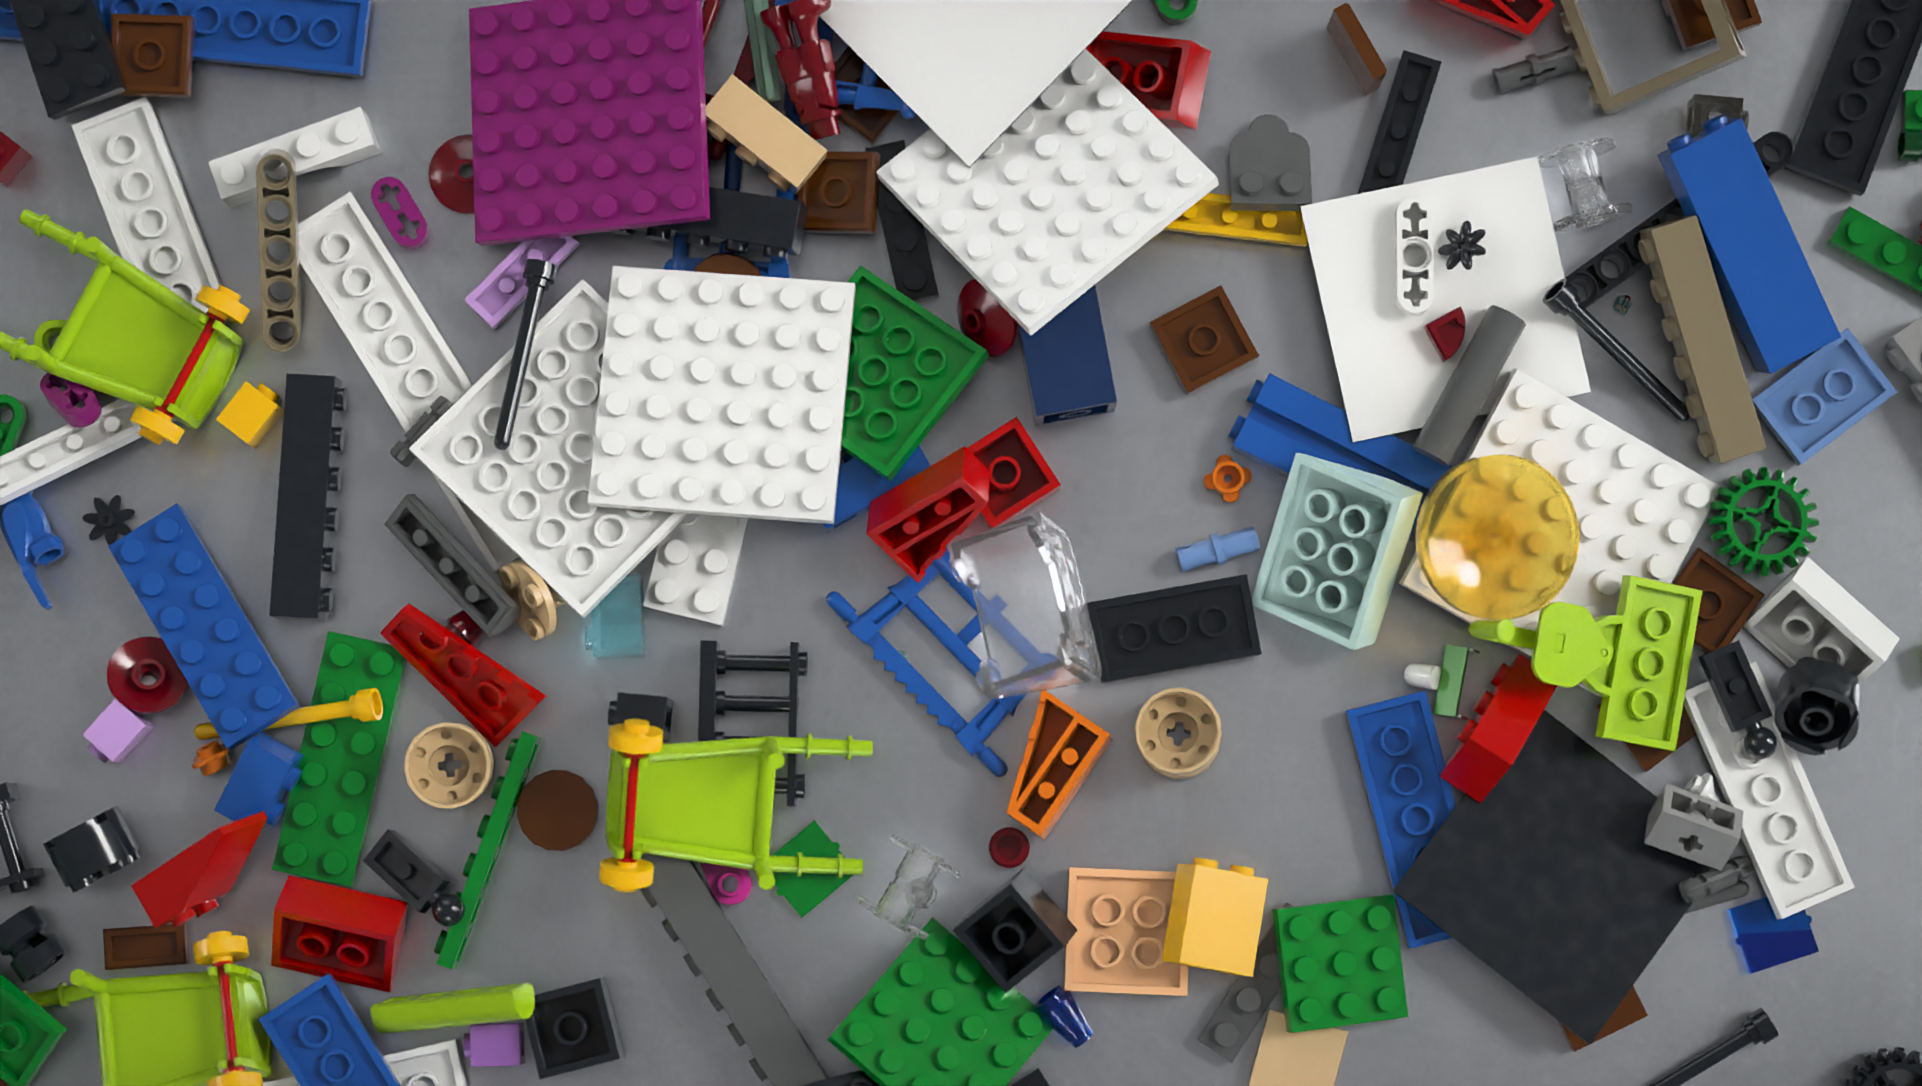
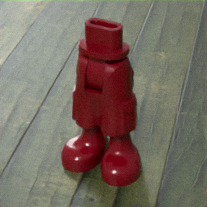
M796 0L786 5L763 10L760 12V17L764 26L772 30L781 50L777 51V55H775L781 78L788 86L787 90L790 95V101L794 104L796 111L800 115L801 125L807 124L810 137L814 140H819L840 134L836 116L841 115L840 110H831L839 106L838 90L834 75L835 61L833 60L830 42L826 39H819L817 27L818 17L829 10L831 0ZM793 23H795L802 44L800 46H797Z

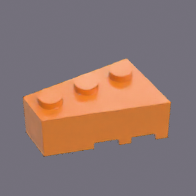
M1042 688L1033 726L1030 729L1028 743L1006 813L1012 819L1045 840L1113 741L1111 735Z

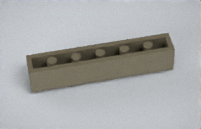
M1697 215L1683 216L1640 230L1639 233L1642 240L1638 242L1639 252L1644 263L1649 264L1653 279L1650 280L1651 292L1656 302H1661L1665 318L1662 319V328L1669 342L1673 341L1677 355L1673 359L1675 371L1679 379L1685 381L1689 395L1685 397V403L1690 416L1697 420L1700 434L1697 435V443L1702 455L1705 458L1708 457L1709 462L1722 464L1766 449L1765 440Z

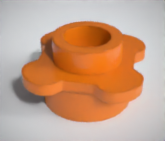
M1221 455L1216 460L1217 466L1213 472L1204 477V486L1208 490H1216L1223 495L1224 501L1232 503L1238 500L1239 491L1242 486L1251 481L1252 473L1249 468H1242L1239 464L1233 462L1231 456ZM1230 475L1232 480L1225 482L1224 476Z
M213 741L196 750L197 756L193 759L194 763L191 766L193 769L199 768L202 775L207 776L225 768L233 760L229 754L230 750L226 748L224 743L220 745L218 741Z

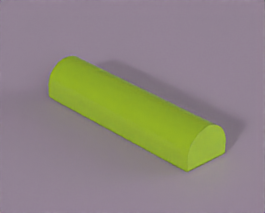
M528 982L390 997L373 1004L370 1007V1013L375 1029L381 1034L528 1019L534 1010L535 996L533 984Z

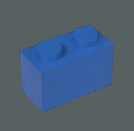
M260 732L248 740L214 811L234 822L264 811L268 819L262 830L268 825L274 826L285 809V805L281 801L286 791L291 792L302 775V770L298 766L304 755L269 735Z

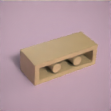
M733 74L706 105L707 132L720 142L724 138L737 147L735 154L751 167H754L756 163L769 173L766 177L768 181L784 193L787 189H790L793 193L797 194L826 158L827 149Z

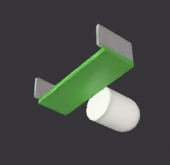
M1446 645L1442 669L1436 665L1412 663L1405 669V681L1413 687L1438 689L1433 714L1468 720L1467 717L1458 715L1468 655L1469 653L1480 654V651L1467 647Z

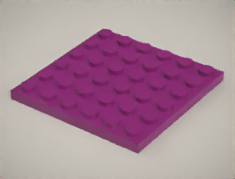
M530 0L469 8L475 242L484 246L710 220L702 0Z

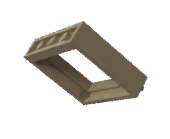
M1560 0L1564 12L1559 14L1562 25L1568 35L1574 34L1579 47L1574 50L1576 61L1582 72L1588 71L1593 86L1589 87L1591 99L1597 109L1603 108V111L1613 115L1747 57L1725 0H1701L1720 50L1614 95L1577 0Z

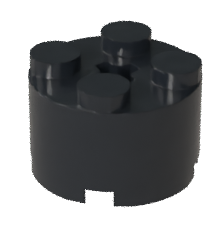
M1814 657L1799 659L1796 665L1783 674L1777 687L1774 720L1783 741L1794 750L1809 755H1824L1825 750L1838 747L1839 751L1848 746L1855 738L1859 728L1861 695L1858 677L1841 665L1830 661L1817 660Z
M118 805L43 843L65 887L70 886L73 893L104 877L101 870L105 867L109 874L140 858L137 852L140 846Z

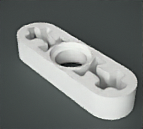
M1410 196L1399 204L1394 215L1395 301L1397 307L1404 314L1417 316L1423 314L1434 300V226L1431 204L1420 196ZM1411 206H1417V212L1425 216V218L1420 219L1417 223V235L1425 233L1426 239L1419 236L1402 238V233L1409 235L1411 232V220L1403 217V214L1408 213ZM1410 245L1421 247L1426 255L1424 264L1419 267H1411L1406 264L1403 259L1404 249ZM1403 273L1411 276L1426 273V279L1420 277L1417 280L1418 293L1425 294V299L1420 300L1417 307L1412 306L1410 299H1404V294L1411 290L1412 277L1403 279Z

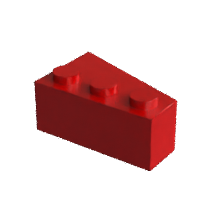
M1429 0L1525 40L1530 37L1555 6V3L1551 0Z
M965 446L870 501L866 534L919 583L924 578L925 571L935 559L939 560L944 555L946 546L956 535L960 536L988 504L990 471Z
M1520 653L1510 666L1503 662L1492 677L1490 683L1495 688L1492 693L1486 690L1473 710L1478 714L1474 721L1469 719L1459 733L1457 740L1460 741V744L1439 776L1479 803L1485 799L1512 766L1557 688V685L1547 684L1537 679L1532 671L1531 660Z

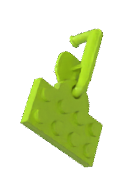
M1623 575L1616 615H1602L1593 619L1588 609L1584 606L1566 602H1552L1542 609L1538 619L1537 631L1514 627L1513 622L1508 618H1502L1499 621L1475 620L1469 624L1468 632L1474 638L1533 650L1531 660L1532 671L1541 682L1562 687H1574L1582 682L1588 690L1601 695L1602 700L1596 737L1666 751L1676 750L1702 590L1632 575Z

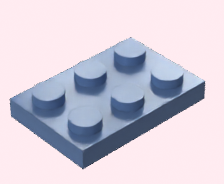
M1848 328L1840 333L1841 338L1815 351L1752 399L1755 411L1798 466L1897 393L1893 385Z

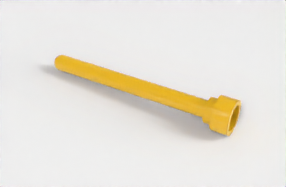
M377 688L358 690L356 695H351L349 700L298 708L264 730L352 716L355 720L360 719L361 722L380 720L383 715L382 698ZM211 722L199 724L194 729V735L199 740L220 737Z

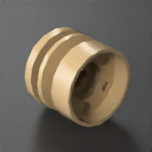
M1183 687L1164 689L1150 697L1140 709L1135 725L1138 750L1145 763L1159 775L1173 779L1192 778L1207 770L1217 757L1222 741L1220 717L1213 704L1199 692ZM1177 725L1184 726V732L1191 734L1190 739H1183L1181 746L1174 745L1173 738L1167 737L1168 732H1175Z
M443 722L427 727L413 739L406 752L404 772L409 787L420 800L433 807L453 809L472 803L485 793L493 778L495 760L490 744L479 731L466 724ZM453 753L454 760H461L462 768L455 770L454 777H449L448 770H441L440 767L441 762L447 761V754Z

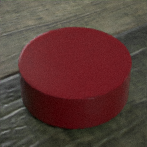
M1005 827L998 830L992 836L989 843L991 858L996 864L1004 868H1014L1021 865L1027 859L1030 850L1026 835L1013 827Z

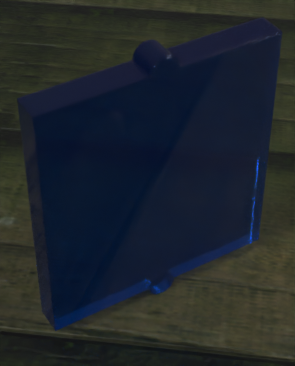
M1767 897L1728 909L1737 935L1735 944L1741 946L1750 974L1819 952L1809 924L1812 921V917L1806 915L1805 909L1783 919H1776Z

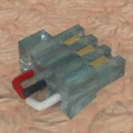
M1622 294L1621 297L1617 296L1612 309L1625 315L1632 305V302H1630L1631 297L1626 294Z

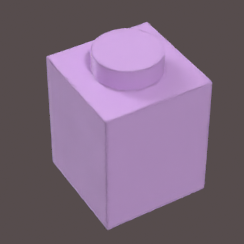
M115 698L82 735L91 742L87 748L104 763L108 760L122 763L154 726L140 713L129 710Z

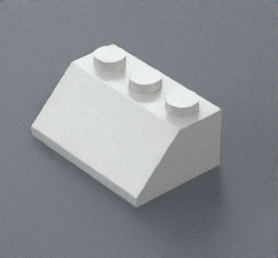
M1806 557L1777 585L1743 625L1750 634L1787 667H1793L1803 657H1814L1817 660L1836 663L1849 672L1854 673L1858 677L1859 685L1886 662L1900 639L1809 557Z

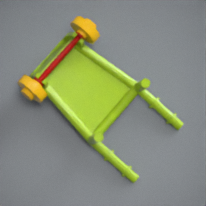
M25 209L19 217V223L34 230L35 236L42 237L44 235L68 247L69 253L73 255L80 253L98 262V265L49 353L35 344L28 345L27 340L23 337L16 339L0 331V349L9 353L10 358L14 361L21 359L52 375L136 404L137 406L129 421L141 427L138 434L157 445H161L163 439L177 445L185 430L172 423V418L196 430L206 419L223 393L235 369L245 342L240 336L225 326L224 323L228 319L242 325L250 309L239 303L238 301L241 296L229 288L219 285L217 290L202 285L195 301L208 308L205 313L117 255L97 237L92 236L86 239L85 233L81 231L74 233L52 222L51 217L47 214L40 216Z
M628 719L623 724L609 727L608 746L611 750L607 784L605 839L607 848L615 857L606 858L600 862L599 881L601 883L611 886L614 890L620 892H635L638 888L650 886L653 883L654 865L647 860L641 859L642 854L754 870L759 886L765 890L771 889L775 884L772 872L796 873V877H801L802 873L836 874L837 878H842L843 874L862 875L863 859L843 858V854H837V858L803 857L802 852H797L796 856L769 855L775 775L776 769L784 765L782 753L805 754V758L808 759L811 758V755L846 756V760H851L852 756L872 757L873 742L871 740H853V737L850 735L846 739L812 738V734H806V738L767 736L663 744V730L649 725V722L646 720Z
M230 931L210 933L206 939L193 944L195 963L199 965H212V967H208V971L102 979L82 969H75L70 974V981L74 985L68 986L63 982L59 983L58 988L34 993H28L27 990L22 991L42 1008L61 1004L62 1007H68L73 1001L94 997L102 1086H263L262 1077L272 1074L273 1042L259 1021V1018L269 1013L261 974L250 968L233 964V962L246 959L249 956L247 938L232 935Z

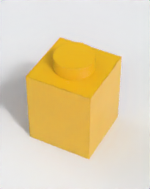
M245 381L216 420L256 449L284 413V409L276 404L280 396L262 382L255 388Z

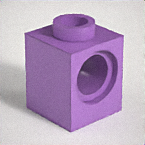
M524 1022L470 1025V1033H464L463 1051L465 1058H471V1067L525 1064Z

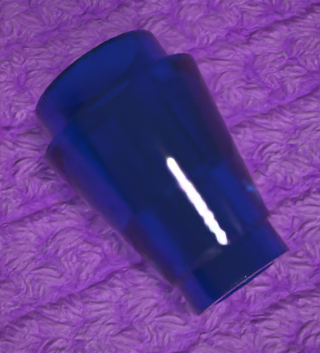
M1056 986L1036 1003L1035 1008L1040 1012L1042 1021L1071 1043L1074 1048L1084 1044L1093 1035V1031L1090 1029L1070 991H1064L1061 986Z

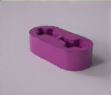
M384 177L379 179L371 190V199L391 235L400 246L406 249L422 247L429 238L430 229L410 192L397 178ZM387 187H390L393 191L400 189L396 199L401 208L396 211L389 202L381 203L380 201L385 197L383 190ZM405 215L413 225L420 223V227L416 229L418 236L413 240L407 235L403 237L400 235L405 231L400 218Z
M46 373L42 377L40 389L49 405L71 426L78 428L86 427L93 424L100 417L102 407L91 388L50 373ZM63 387L66 390L62 392L59 388ZM80 403L83 407L79 409L75 405Z

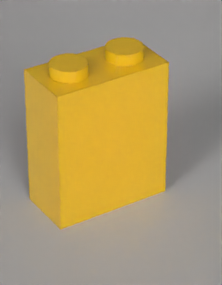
M1194 857L1193 864H1177L1162 961L1230 975L1253 977L1268 879L1253 876L1254 869L1245 866L1230 865L1229 871L1217 869L1218 861Z

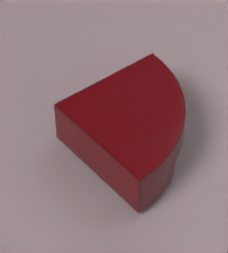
M1461 306L1423 327L1443 363L1457 352L1464 338L1466 320Z

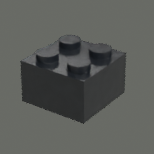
M1023 868L968 912L952 931L1004 992L1007 993L1064 948L1077 932V929L1029 872Z
M605 977L534 995V1010L532 1015L525 1019L539 1079L625 1057Z

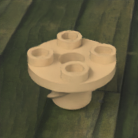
M516 560L499 568L498 575L502 588L521 607V612L515 620L534 641L553 633L557 622L555 608L566 602L523 560Z

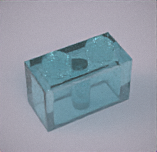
M628 574L591 611L592 626H585L586 650H593L594 658L645 657L643 576L640 574Z

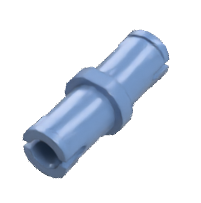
M1250 526L1221 536L1218 533L1210 534L1209 539L1176 547L1175 552L1182 572L1207 564H1225L1226 560L1232 557L1259 551L1260 545L1254 527Z

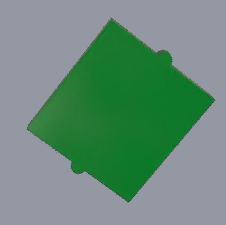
M814 820L773 855L796 856L797 852H802L803 857L837 858V854L842 853L839 851L840 844L837 842L833 843ZM772 872L775 878V886L778 888L777 895H784L802 918L853 876L843 874L842 878H837L836 874L802 873L801 877H796V873Z

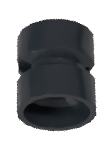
M34 905L24 908L0 925V953L2 956L10 955L12 957L10 966L23 983H27L47 971L68 952L55 933L45 932L47 923Z

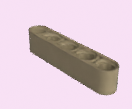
M273 149L262 156L256 171L262 335L264 342L269 348L274 351L284 352L296 345L302 328L297 180L295 160L291 154L285 150ZM270 160H280L287 167V176L278 180L269 177L265 170V164ZM275 200L282 201L288 207L289 215L281 220L274 219L267 212V204ZM274 241H282L290 248V256L283 260L275 259L270 255L268 245ZM277 281L285 282L291 288L292 295L284 300L276 299L270 293V285ZM279 321L286 322L292 327L293 335L288 339H278L273 335L271 326Z

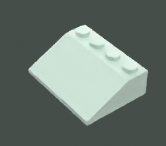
M1296 453L1251 597L1253 606L1352 650L1375 644L1423 493L1382 476L1306 454Z

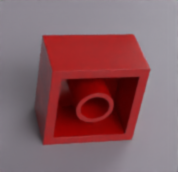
M1017 416L967 448L990 471L988 504L979 514L991 533L1060 490V482Z

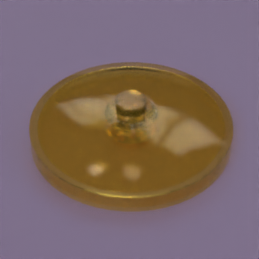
M1500 454L1474 457L1454 466L1441 476L1432 486L1421 506L1415 538L1418 560L1425 578L1432 589L1447 604L1464 614L1488 620L1508 618L1511 620L1529 615L1541 609L1562 590L1574 569L1579 550L1580 536L1574 505L1560 482L1549 471L1530 460Z

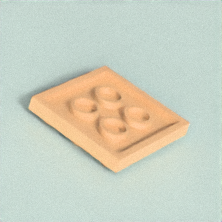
M1069 867L1067 918L1076 927L1077 932L1066 944L1064 991L1187 996L1189 966L1162 961L1176 872Z

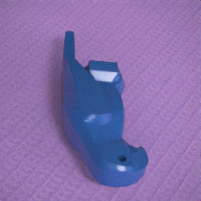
M33 490L0 505V527L23 576L44 609L50 610L53 606L37 575V565L46 566L64 556L65 549L63 548L62 539L51 533L47 515L32 496Z

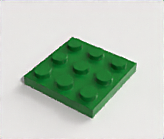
M1394 894L1272 909L1287 1032L1296 1033L1408 1017Z

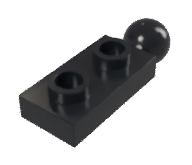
M1740 641L1732 642L1698 657L1731 732L1745 728L1747 734L1744 738V747L1751 757L1766 759L1772 756L1777 748V738L1770 729L1762 727L1760 721L1773 715Z
M387 829L363 862L417 912L426 913L432 906V915L439 924L443 926L458 924L464 916L465 906L457 895L442 893L450 881L396 831Z

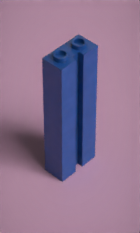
M1725 114L1703 123L1704 130L1691 138L1689 133H1685L1671 139L1666 143L1669 149L1657 154L1684 215H1697L1719 291L1756 371L1772 374L1841 338V335L1742 118H1726Z
M1269 373L1265 382L1257 379L1246 400L1253 404L1248 416L1244 418L1239 415L1228 437L1235 440L1230 450L1287 479L1295 454L1302 453L1382 476L1422 492L1423 495L1408 540L1419 545L1459 468L1451 464L1448 468L1413 450V445L1392 434L1352 442L1346 411Z

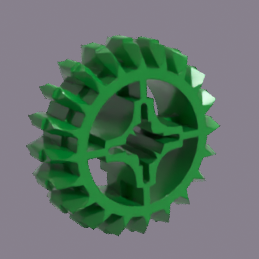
M1767 467L1758 469L1757 478L1751 469H1746L1742 472V481L1736 476L1728 479V485L1731 490L1725 487H1720L1717 490L1718 496L1724 502L1713 501L1710 503L1711 510L1720 513L1719 516L1707 519L1708 525L1719 526V531L1709 535L1710 541L1722 539L1725 545L1716 550L1717 554L1721 556L1730 551L1733 554L1728 560L1730 567L1736 566L1743 560V574H1750L1755 564L1759 577L1768 575L1769 566L1775 575L1784 573V563L1790 568H1794L1799 564L1795 554L1801 557L1809 555L1810 551L1802 541L1813 543L1817 539L1814 533L1807 531V528L1819 525L1818 519L1808 518L1807 513L1817 509L1816 503L1804 505L1802 499L1807 497L1810 492L1807 488L1797 493L1793 490L1798 484L1796 477L1790 478L1785 484L1782 483L1784 478L1783 470H1776L1770 480ZM1747 491H1766L1764 498L1760 500L1756 509L1736 506L1738 500ZM1778 497L1788 506L1792 515L1793 525H1791L1792 522L1780 515L1778 509L1780 499ZM1762 514H1766L1765 521L1771 524L1770 527L1764 530H1760L1761 523L1755 520L1756 517ZM1733 519L1746 529L1748 535L1746 544L1748 548L1738 539L1734 531ZM1770 535L1790 538L1786 546L1778 553L1760 554L1761 547L1766 544Z

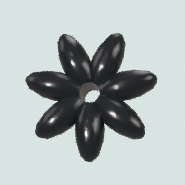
M1465 221L1460 228L1459 234L1451 229L1446 230L1445 234L1451 243L1441 246L1438 249V253L1445 256L1450 255L1446 263L1448 270L1453 269L1460 260L1466 270H1470L1472 267V257L1474 255L1481 256L1486 253L1485 248L1476 244L1485 236L1486 231L1484 229H1478L1471 233V223Z
M115 495L108 506L103 500L95 497L93 502L97 513L85 514L82 517L85 522L96 525L89 534L90 540H96L105 533V540L108 545L116 542L117 533L127 535L132 532L129 526L123 522L133 517L135 511L133 509L120 510L121 497L119 495ZM110 517V521L106 523V518Z

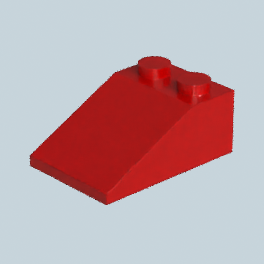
M1103 31L1086 48L1165 126L1196 130L1211 56L1210 50L1191 40Z
M264 811L215 829L131 885L155 929L168 923H172L174 928L179 927L196 916L201 918L220 907L216 900L231 891L268 819Z

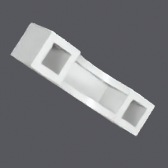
M361 107L211 160L208 163L221 199L232 208L257 199V165L262 156L269 150L281 149L291 154L295 160L296 176L322 168L346 167L382 153L368 115ZM270 160L265 164V170L269 177L278 180L287 176V167L280 160Z

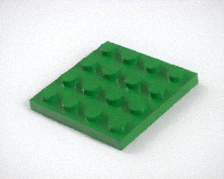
M860 265L847 281L855 283L856 290L841 448L891 482L989 355L986 349Z
M932 917L827 1040L879 1086H1006L1057 1024L1014 987L1005 993L969 949Z

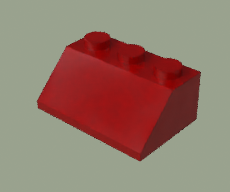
M289 875L274 908L271 966L319 977L332 974L336 981L390 993L406 932L408 902Z

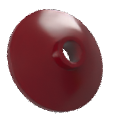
M467 134L451 138L438 148L429 166V182L434 195L445 207L457 213L474 214L473 175L469 178L460 176V170L463 166H473L472 135Z
M976 279L966 283L960 292L957 303V316L962 334L986 349L989 357H998L1005 354L1015 342L1017 321Z
M139 637L124 643L112 655L107 667V684L112 696L126 708L137 713L152 714L171 708L184 696L189 685L163 639L158 637ZM145 676H153L156 682L153 685H144L141 679Z

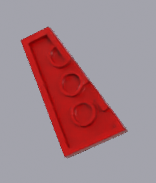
M409 603L380 632L495 748L546 697L539 690Z

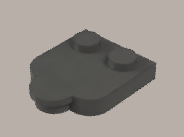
M1272 114L1258 116L1251 122L1248 132L1238 134L1230 143L1228 152L1230 211H1301L1300 206L1312 204L1309 145L1301 135L1289 132L1287 124L1280 117Z

